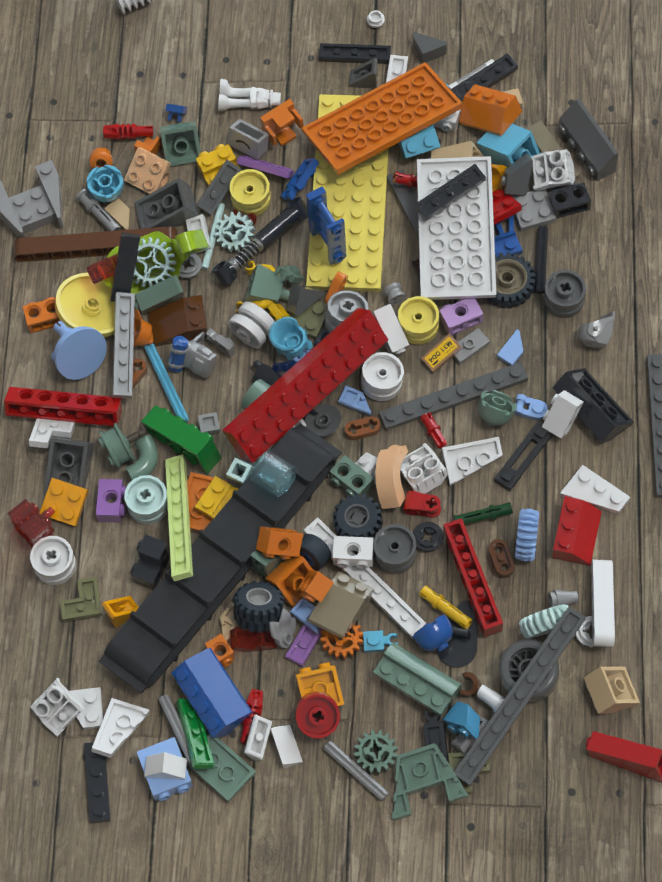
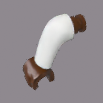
M471 672L462 673L465 680H473V687L467 691L460 690V694L467 697L477 695L495 714L505 698L487 686L482 685L475 674Z

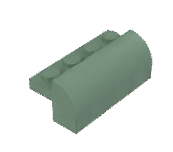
M392 643L388 647L384 657L373 671V675L440 717L448 705L453 704L460 690H462L461 683L396 643Z

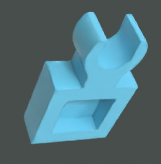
M383 630L363 632L364 653L384 652V646H390L392 644L390 639L397 638V634L390 633L387 636H383Z

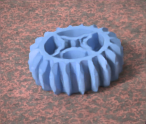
M521 509L519 513L515 550L516 560L527 562L533 561L535 558L539 512L537 510Z

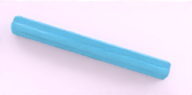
M153 343L145 345V351L175 415L188 422V415Z

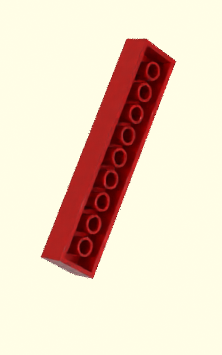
M357 308L222 430L241 459L251 463L255 462L389 340L371 311Z

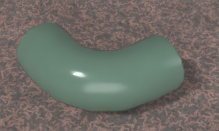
M151 435L140 437L135 442L140 455L139 459L125 467L131 481L139 476L151 475L157 466L159 453Z

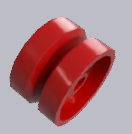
M313 691L299 699L295 707V718L298 727L305 735L311 738H324L336 730L340 722V711L337 703L330 695L324 692ZM319 710L321 713L320 717H314L313 713H317Z

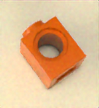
M222 633L205 643L206 649L211 648L215 655L219 650L226 651L222 656L216 655L223 667L233 663L235 659L234 652Z

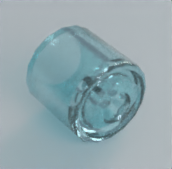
M267 451L256 463L250 478L254 483L279 497L292 485L295 479L296 467L273 452Z

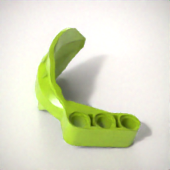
M202 229L181 233L175 236V239H170L162 232L156 231L140 237L139 243L140 246L143 245L141 239H145L147 244L150 237L154 244L156 239L160 240L159 245L166 242L164 249L168 247L172 249L168 252V255L175 254V257L170 258V261H176L175 265L170 264V267L174 268L175 271L169 270L168 274L171 276L177 275L178 279L181 265L192 253L209 247ZM119 246L115 247L108 254L101 273L103 283L112 288ZM152 247L142 250L138 256L147 257L150 251H152ZM158 249L157 261L166 265L165 256ZM153 256L149 258L150 260H142L148 264V268H152L155 265L160 266L153 261ZM136 261L137 271L141 276H144L145 266ZM158 268L152 270L149 278L158 277L164 270ZM136 276L133 278L131 293L136 294L149 288V282L146 283L145 287H142V280L138 284L135 283L138 278Z

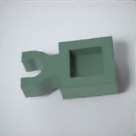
M294 265L278 266L274 271L282 276L281 279L283 281L289 280L291 283L300 284L304 280V277L300 274V269Z

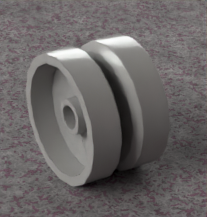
M353 291L334 293L328 301L325 315V326L331 333L357 308L369 310L365 298Z

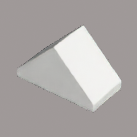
M166 752L147 756L144 777L185 780L187 759Z

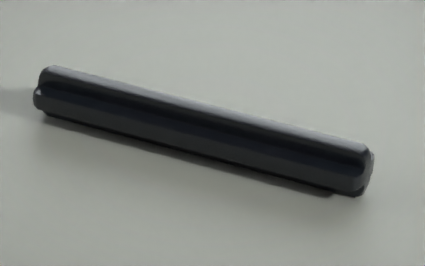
M539 226L537 229L534 291L539 294L544 293L546 283L548 227Z

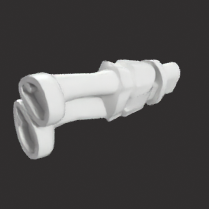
M220 79L219 111L240 107H248L253 110L280 105L281 93L273 92V90L269 92V90L255 87L232 88L226 79ZM235 97H248V98H250V99H230V98H235Z

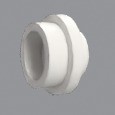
M372 11L367 16V23L373 28L381 27L385 22L384 15L380 11Z

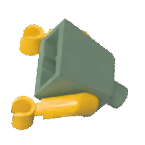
M249 261L248 267L250 268H245L248 275H251L245 301L254 303L262 309H267L272 303H277L279 299L288 301L290 290L282 288L284 281L281 279V275L274 272L276 269L272 265H255L253 261ZM238 301L236 306L241 307L243 302Z

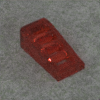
M117 254L86 268L93 284L114 276Z

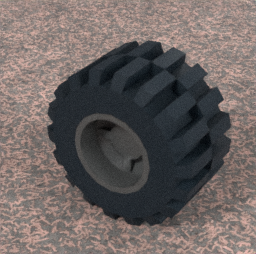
M358 493L354 494L355 497L346 496V500L342 498L339 501L340 505L335 506L336 512H333L336 534L346 537L375 538L383 525L381 509H379L378 503H374V499L371 497L367 499L365 494L359 497Z

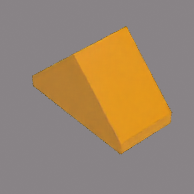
M131 596L102 603L105 614L115 628L127 622L130 618V613L132 611L135 612L139 608Z

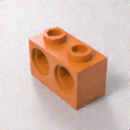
M54 297L22 306L30 334L54 328L55 323L59 325L58 321H61L56 311L50 313L51 310H55Z
M309 570L297 590L301 592L300 596L308 602H322L334 582L319 571Z

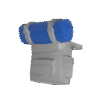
M201 332L189 342L183 336L174 337L168 359L170 371L180 372L185 367L205 379L214 373L217 355L203 345L204 332Z

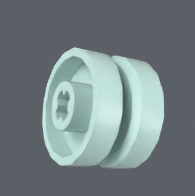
M150 475L139 476L127 485L124 499L130 516L136 522L154 524L166 516L168 512L167 490L164 483L158 478Z

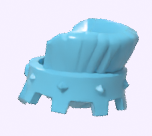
M292 317L278 319L270 327L269 340L271 344L277 348V353L286 356L287 360H292V357L296 355L302 357L305 348L310 350L313 347L312 342L308 340V333Z

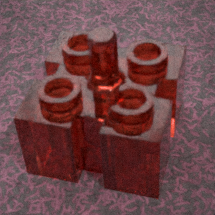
M24 499L7 514L12 521L13 528L33 548L34 544L40 539L54 536L53 533L55 531L48 518L55 511L49 507L40 514L39 508L33 502L29 503Z

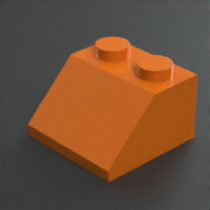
M300 555L299 557L291 556V559H285L265 579L272 586H276L278 590H281L284 601L293 609L302 599L300 596L301 592L297 588L308 571L313 569L304 557Z

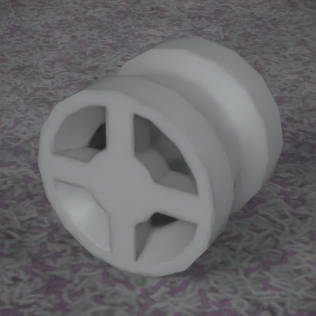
M398 282L389 284L383 290L384 294L388 296V303L391 305H397L406 298Z

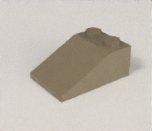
M339 571L332 579L334 584L322 602L317 603L308 618V622L343 639L370 605L373 587Z

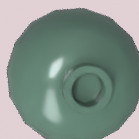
M487 390L483 391L478 401L480 417L490 426L508 423L516 412V402L513 404L511 402L512 398L503 392L492 390L491 393H486Z

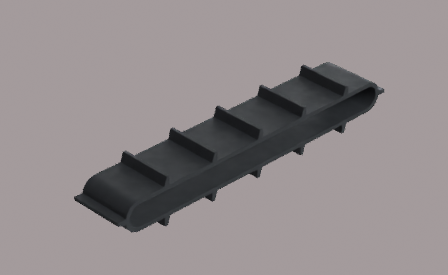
M301 423L295 428L293 427L288 430L271 451L268 450L266 452L264 460L237 491H233L232 498L205 530L201 529L199 531L198 538L191 545L193 576L174 581L171 577V570H166L164 578L135 612L132 611L130 613L129 620L109 642L99 662L139 693L154 685L171 663L178 660L181 651L206 621L212 619L213 613L240 580L244 581L246 573L252 567L251 554L256 551L260 526L284 529L304 503L311 500L312 494L329 475V471L335 466L342 452Z

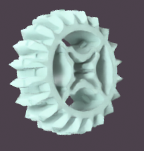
M151 237L148 239L147 244L145 239H141L143 245H139L138 254L152 247V251H150L147 257H140L137 254L136 261L145 266L144 276H141L135 266L133 278L138 277L135 283L138 284L142 280V287H145L147 282H149V287H151L153 282L157 284L159 280L164 281L165 276L168 278L172 277L168 274V271H175L174 268L170 267V264L175 265L176 261H170V258L175 257V254L168 255V252L172 250L171 247L164 249L166 242L159 245V239L155 240V244L152 243ZM158 249L164 254L166 265L157 261ZM153 256V261L160 266L155 265L152 268H148V264L142 260H150L149 258ZM156 268L164 270L158 277L149 278L152 270Z
M562 604L547 608L521 619L519 622L521 634H523L524 638L531 639L551 633L567 610L568 605Z

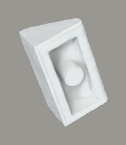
M254 715L244 751L247 756L255 761L263 759L272 721L258 715Z
M291 726L271 728L283 769L303 763Z

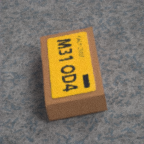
M449 333L421 359L435 373L457 354L462 347Z

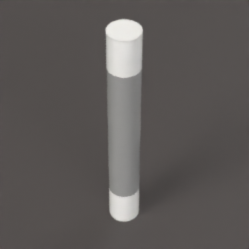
M489 60L488 62L479 66L478 68L463 76L459 80L450 84L449 88L452 89L453 87L460 84L467 78L471 77L478 71L493 63L494 60Z

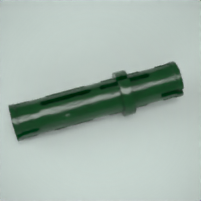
M508 502L496 506L492 504L488 508L454 515L453 517L454 521L462 518L464 525L488 519L496 520V517L513 514L511 503Z

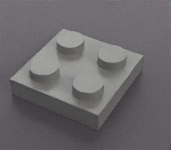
M546 189L530 191L526 195L512 196L522 205V211L515 214L521 231L556 222V216Z

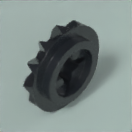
M420 523L413 531L416 546L419 550L427 552L436 551L442 545L444 534L436 523ZM424 531L428 535H433L431 537L432 543L427 539L423 540L425 538Z

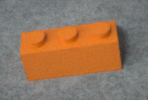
M474 84L464 96L459 122L461 125L502 136L522 113V109L515 95Z

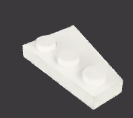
M499 437L442 448L450 486L503 456Z

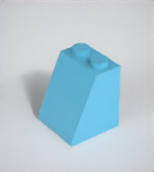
M511 124L502 136L486 132L477 142L481 153L484 156H491V162L496 165L509 167L525 154H529L530 157L540 154L532 132L514 124Z

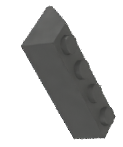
M577 99L560 117L558 130L562 136L565 135L570 148L577 152L579 161L581 163L584 162L589 175L593 176L596 181H599L616 172L618 152L582 101Z

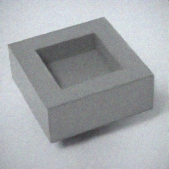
M217 412L198 415L202 433L213 434L220 432Z

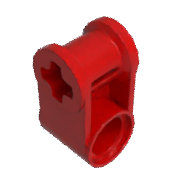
M407 491L403 512L409 515L435 518L441 513L440 499L435 495Z

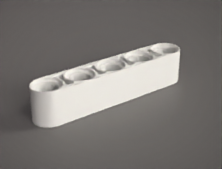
M592 559L593 646L614 647L612 560Z

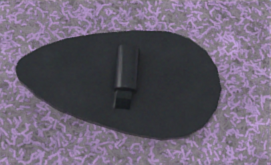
M463 601L456 607L473 620L470 627L463 629L456 622L448 618L453 629L452 638L447 642L449 646L441 652L437 650L440 660L452 668L467 666L473 661L477 652L478 626L470 601Z

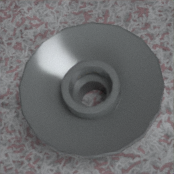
M321 404L314 407L313 409L318 414L308 413L305 417L306 427L319 437L333 434L339 428L342 419L340 411L330 404Z

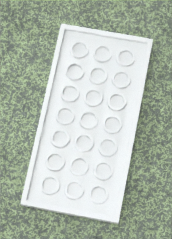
M491 156L417 159L418 202L473 164H476L486 176V181L427 221L418 212L421 297H426L430 300L496 298Z

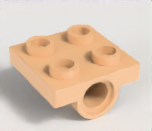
M138 147L124 181L151 194L167 183L170 176L168 169L171 163Z

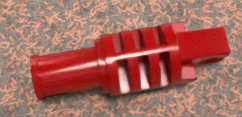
M122 123V125L103 126V138L120 140L122 138V140H125L127 138V140H130L132 138L135 140L137 137H153V125L137 126L135 123H132V125L130 123H127V125Z
M251 689L246 702L253 713L241 722L243 730L239 743L243 745L247 743L246 738L248 740L254 715L261 717L264 693L261 690Z

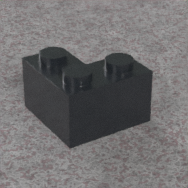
M145 534L144 539L138 542L136 550L139 560L137 564L135 563L132 566L130 574L133 582L154 590L170 560V551L167 542Z

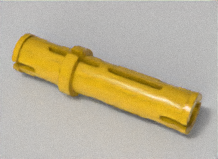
M427 585L421 589L419 596L428 601L434 609L444 613L463 629L470 627L473 620L445 600L443 595L435 593Z

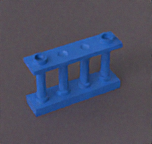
M322 186L306 194L309 231L312 236L321 235L328 247L329 264L332 265L343 261L347 257L345 222L343 218L335 221L329 212L326 191Z

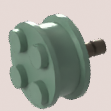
M115 423L113 428L105 432L99 431L101 437L98 440L103 449H108L110 454L107 457L112 466L116 465L120 469L121 464L129 460H136L130 449V443L146 436V433L142 428L138 432L126 437L125 434H122L117 423Z

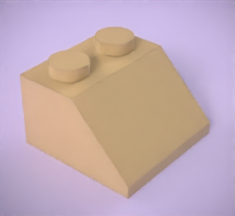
M599 667L584 677L587 690L590 692L598 714H611L640 703L626 667Z

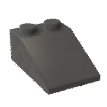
M180 178L134 202L141 229L179 226L185 224L187 219L199 216L192 188Z
M63 437L51 438L44 495L47 493L51 478L85 488L92 462L94 442Z

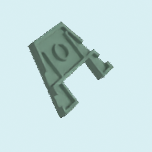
M435 743L397 755L396 793L393 798L395 805L394 811H392L393 820L396 821L412 816L408 798L409 794L445 783L450 802L468 797V793Z

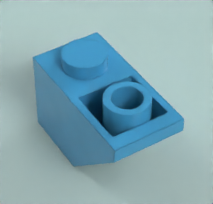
M457 701L443 718V721L448 725L447 729L455 735L458 733L465 738L477 739L480 726L479 715L468 704Z

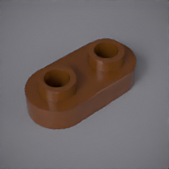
M502 539L493 540L489 545V555L495 572L500 577H509L514 572L515 564L508 544ZM496 549H501L502 552H501V553H497V552H495V550H496ZM506 566L508 570L504 571L501 567Z

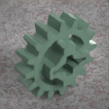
M371 730V735L369 736L366 732L363 733L364 739H357L360 745L354 746V750L359 751L354 753V757L359 758L357 765L363 764L362 769L364 771L369 768L370 774H373L374 770L381 774V769L388 772V765L394 766L392 759H397V754L394 752L398 751V747L393 746L395 739L389 740V733L383 736L382 730H379L378 734ZM368 742H371V743L368 745V747H365V748H364V746H365ZM374 745L378 751V759H376V755L373 752ZM384 757H388L384 762L381 763Z

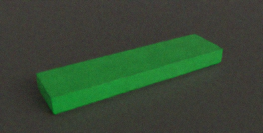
M178 699L176 705L193 769H212L214 761L204 724L188 699Z

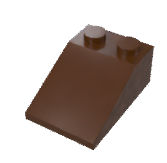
M202 295L181 298L148 312L155 347L172 344L176 336H183L188 341H191L201 332L206 333L208 331Z

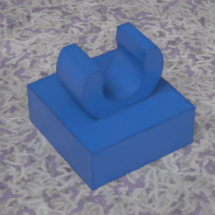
M166 103L165 111H170L168 120L172 121V116L176 114L178 116L177 122H181L183 119L181 113L186 114L187 107Z

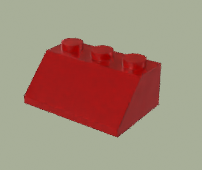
M564 496L552 558L591 566L602 511L585 500Z

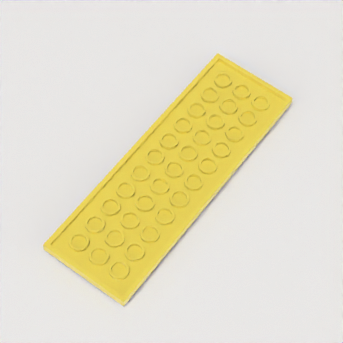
M320 94L318 119L360 96ZM389 148L339 175L316 149L315 159L319 164L314 173L313 191L323 186L326 191L329 212L335 221L341 218L344 219L347 257L339 263L330 265L328 247L321 235L312 236L310 233L306 286L319 290H329L334 276L340 271L348 275L343 291L381 292Z

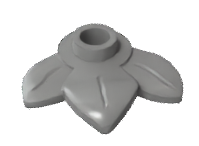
M282 609L279 622H269V627L275 643L281 648H288L296 629V619L291 617L289 611Z

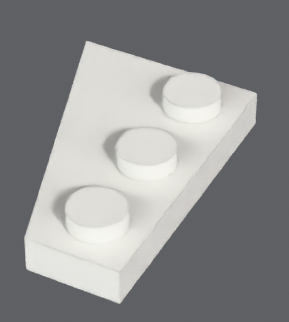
M584 465L580 467L560 492L561 497L566 496L585 500L589 504L595 505L596 508L619 514L630 500V496Z
M111 698L92 746V752L111 758L149 715L150 710Z

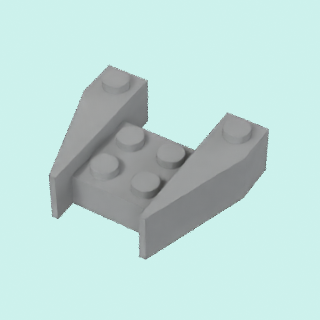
M52 160L35 166L41 185L8 198L0 180V219L19 238H25V233L58 221L61 229L63 228L61 183Z

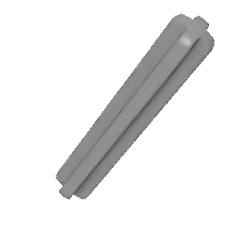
M163 695L159 698V702L188 763L192 764L179 716L169 696Z
M329 741L324 746V750L376 797L383 801L388 796V791L332 741Z

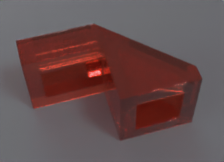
M237 628L230 630L231 649L255 652L277 649L275 639L272 638L270 631L257 633V631L251 632Z

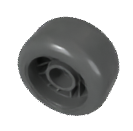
M532 639L520 640L510 645L504 651L499 662V678L501 685L507 693L510 692L543 644L542 642ZM558 660L528 703L541 701L554 691L559 680Z

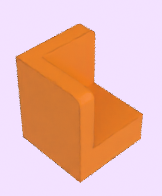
M159 136L155 140L146 137L144 142L137 140L134 148L135 153L137 148L141 147L157 155L163 145Z

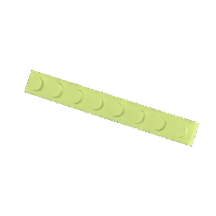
M183 454L165 459L171 577L174 581L193 576L186 458Z

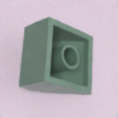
M195 121L160 127L165 160L171 163L170 166L196 162V158H198L201 150Z

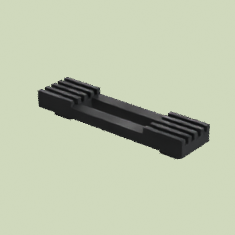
M539 421L494 478L495 482H498L499 485L501 484L502 487L504 486L508 491L512 490L531 462L554 435L542 427L543 424ZM531 441H534L535 444L537 443L517 471L511 468Z

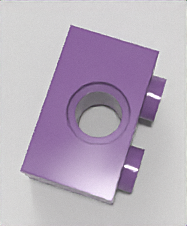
M99 479L96 507L98 522L121 523L122 516H125L126 511L123 498H125V490L127 488L122 480ZM112 498L117 499L114 503H108Z

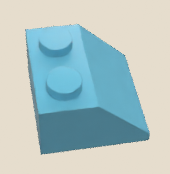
M433 124L399 142L404 159L441 147Z

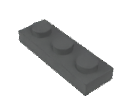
M226 159L196 206L212 215L229 190L232 178L242 169Z

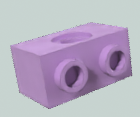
M475 298L460 299L455 304H448L442 307L439 311V318L447 334L454 335L482 323L483 312ZM458 313H463V314H465V315H463V316H458V315H456V314H458Z

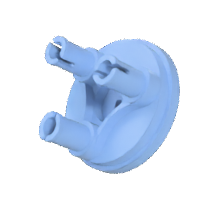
M58 321L59 325L55 323L54 331L61 338L51 354V359L54 361L56 369L64 377L72 380L82 379L91 375L99 368L105 358L107 350L105 338L98 330L92 327L81 326L72 329L67 327L64 322Z

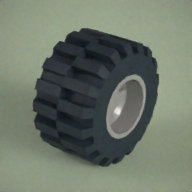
M253 581L250 584H243V587L240 586L234 595L233 614L236 623L242 625L243 629H249L251 632L270 631L269 622H279L284 604V596H282L281 590H278L276 586H272L271 583H264V581Z

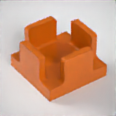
M288 99L260 117L261 129L269 134V141L273 146L277 144V141L281 146H284L296 138V134L290 128L294 123L300 129L304 127L303 118L295 110L291 99Z

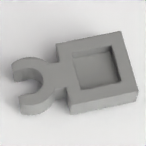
M211 328L205 333L207 335L206 339L214 343L216 348L226 356L231 358L235 354L234 343L231 339L218 335Z

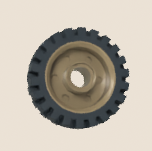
M507 252L505 256L503 253H499L498 257L495 255L496 298H487V301L489 303L492 301L496 307L498 304L500 308L507 306L508 309L512 308V305L515 308L520 303L523 305L526 299L529 300L534 291L535 273L533 267L530 266L528 260L525 262L523 256L518 258L516 253L511 256V252ZM504 279H510L511 281L505 282Z

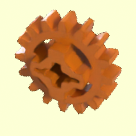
M354 624L351 627L354 634L348 631L342 640H339L340 637L326 630H321L323 637L320 639L321 643L324 644L323 650L329 649L328 655L331 656L334 653L336 659L343 655L345 660L347 654L353 657V651L359 652L360 647L358 645H363V640L360 639L363 638V632H359L361 626H355ZM329 640H331V642H334L336 646H332Z

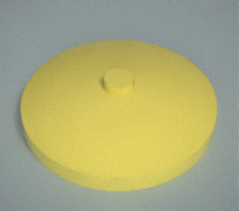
M81 273L66 279L60 285L55 298V310L59 319L72 329L86 326L98 330L103 337L114 334L115 302L110 301L112 288L103 283L101 275Z

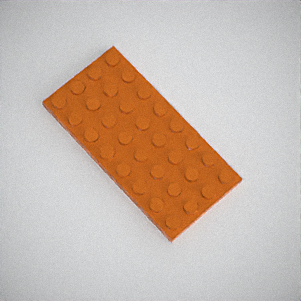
M424 62L302 127V132L337 175L462 109L463 103L429 65Z

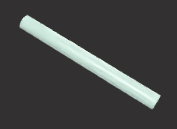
M220 203L216 210L209 236L211 249L205 250L201 266L203 270H208L217 238L215 233L218 232L215 226H220L218 220H222L225 208L223 203Z

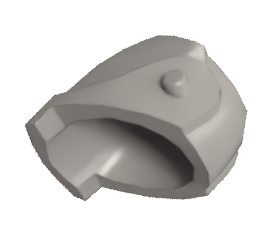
M615 311L599 317L597 321L581 324L578 327L579 340L586 347H606L612 336Z

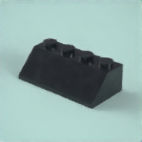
M585 368L565 372L553 386L556 394H560L565 390L584 402L577 416L581 419L582 424L588 427L594 433V437L601 442L611 441L634 423Z

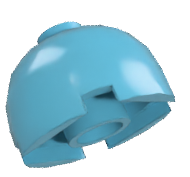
M104 165V167H96L87 177V187L91 196L97 201L111 202L116 200L123 191V177L121 172L114 166Z

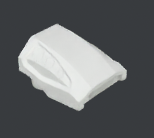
M567 149L547 151L531 156L535 184L533 189L535 191L567 184L573 185L575 181L574 164Z
M426 443L406 455L400 468L401 475L407 480L413 491L423 494L441 485L448 475L446 468Z
M59 678L30 706L42 723L57 737L84 709L83 705L62 685Z

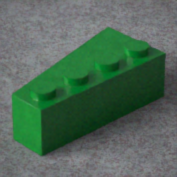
M155 405L141 421L146 432L166 445L168 443L177 454L183 453L194 466L197 463L201 465L202 471L207 475L221 459L213 442L214 438L209 433H202L194 424H187L178 415L175 417L165 407L160 408Z

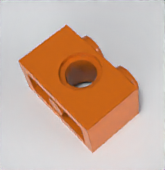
M260 526L256 550L263 552V556L274 558L275 555H279L280 558L291 559V556L299 557L303 534L292 529Z

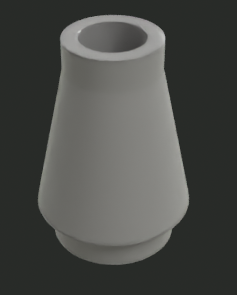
M553 590L548 592L550 608L562 604L578 603L577 591Z

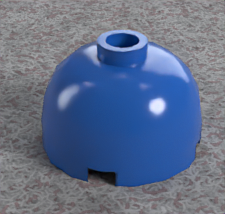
M442 615L436 618L434 622L420 628L412 637L425 651L438 650L441 652L449 646L447 642L452 638L453 629L447 616Z

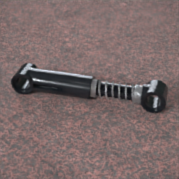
M296 197L292 199L280 214L253 236L252 242H249V245L242 248L238 255L235 254L234 258L228 261H221L213 267L212 272L222 286L231 284L237 278V272L240 270V267L243 268L242 265L250 261V258H254L258 251L261 252L269 248L297 222H301L308 217L307 205L302 198Z

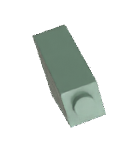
M177 275L136 293L135 309L140 310L141 315H145L152 310L183 298V289Z

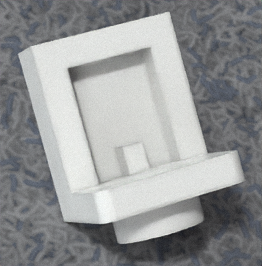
M366 452L356 464L374 477V484H376L377 457Z

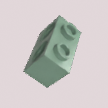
M345 455L329 471L332 484L343 488L345 493L351 497H355L354 494L356 493L359 494V497H362V494L366 495L374 486V477ZM340 472L348 473L346 476L339 475ZM356 483L362 484V486L359 488H356L353 485Z

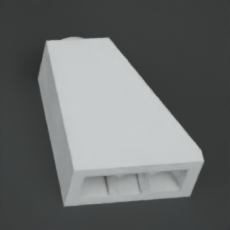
M391 304L371 312L389 339L384 344L389 354L395 352L397 355L406 351L405 347L409 343Z

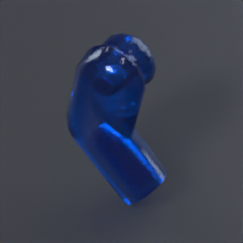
M288 360L282 363H274L273 370L275 372H287L296 364V361Z

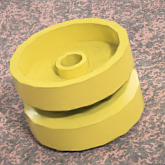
M246 169L238 172L230 182L231 203L237 212H241L243 216L246 214L248 217H255L268 209L271 204L270 183L262 172L255 169Z
M421 296L408 298L401 304L398 310V321L408 342L422 345L433 340L439 331V311L437 305L432 300Z

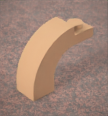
M392 445L388 449L380 450L378 454L375 477L377 494L382 509L400 507L405 499L400 479V468L402 461L408 453L406 445Z

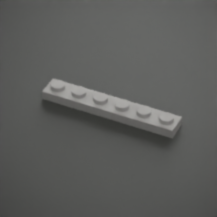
M116 292L112 398H132L135 294Z

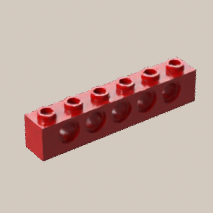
M9 387L4 400L6 416L114 426L115 423L119 424L122 414L121 398H112L110 396Z
M462 518L443 524V534L483 637L503 631V621Z

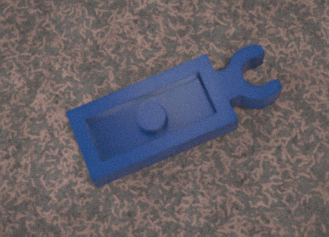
M315 158L303 160L286 185L287 189L281 194L285 201L288 198L290 200L294 199L296 192L305 188L306 182L316 172V167L319 164Z

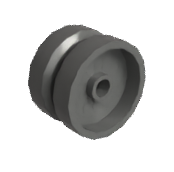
M559 270L552 273L547 278L544 288V305L548 312L559 318H570L577 315L582 310L585 302L586 284L583 278L570 270Z
M399 524L381 528L373 541L374 560L378 567L390 574H401L409 570L414 565L416 559V539L413 533L407 527Z

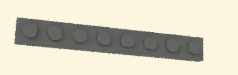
M647 354L656 498H662V354Z
M519 362L379 411V415L387 431L419 420L425 413L428 415V412L433 415L478 399L483 391L487 390L486 393H491L492 390L501 391L527 382L528 376L522 363Z

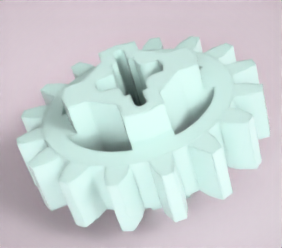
M231 212L230 217L225 214V220H218L221 225L215 226L219 231L215 233V236L218 238L217 242L222 244L223 249L228 247V250L232 252L235 248L239 252L240 247L245 248V244L251 242L250 238L254 236L251 232H254L255 228L252 226L253 222L248 220L249 218L246 214L242 217L241 212H238L237 216ZM238 221L244 223L246 226H244L243 224L239 225ZM225 238L231 239L232 243L226 241Z

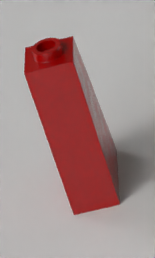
M595 731L592 732L591 737H588L586 750L590 757L662 783V749Z

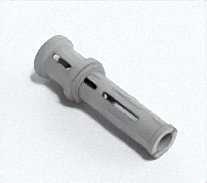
M88 188L82 189L77 194L76 200L86 207L85 210L87 212L93 213L108 231L121 230V227L100 206V201L91 196Z

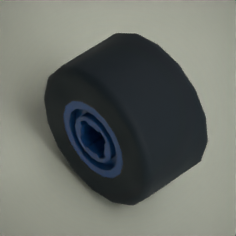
M306 534L303 536L299 555L305 558L313 570L319 571L331 559L330 548L316 535Z

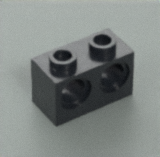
M584 182L574 183L565 188H555L549 192V200L556 219L590 210L591 199Z

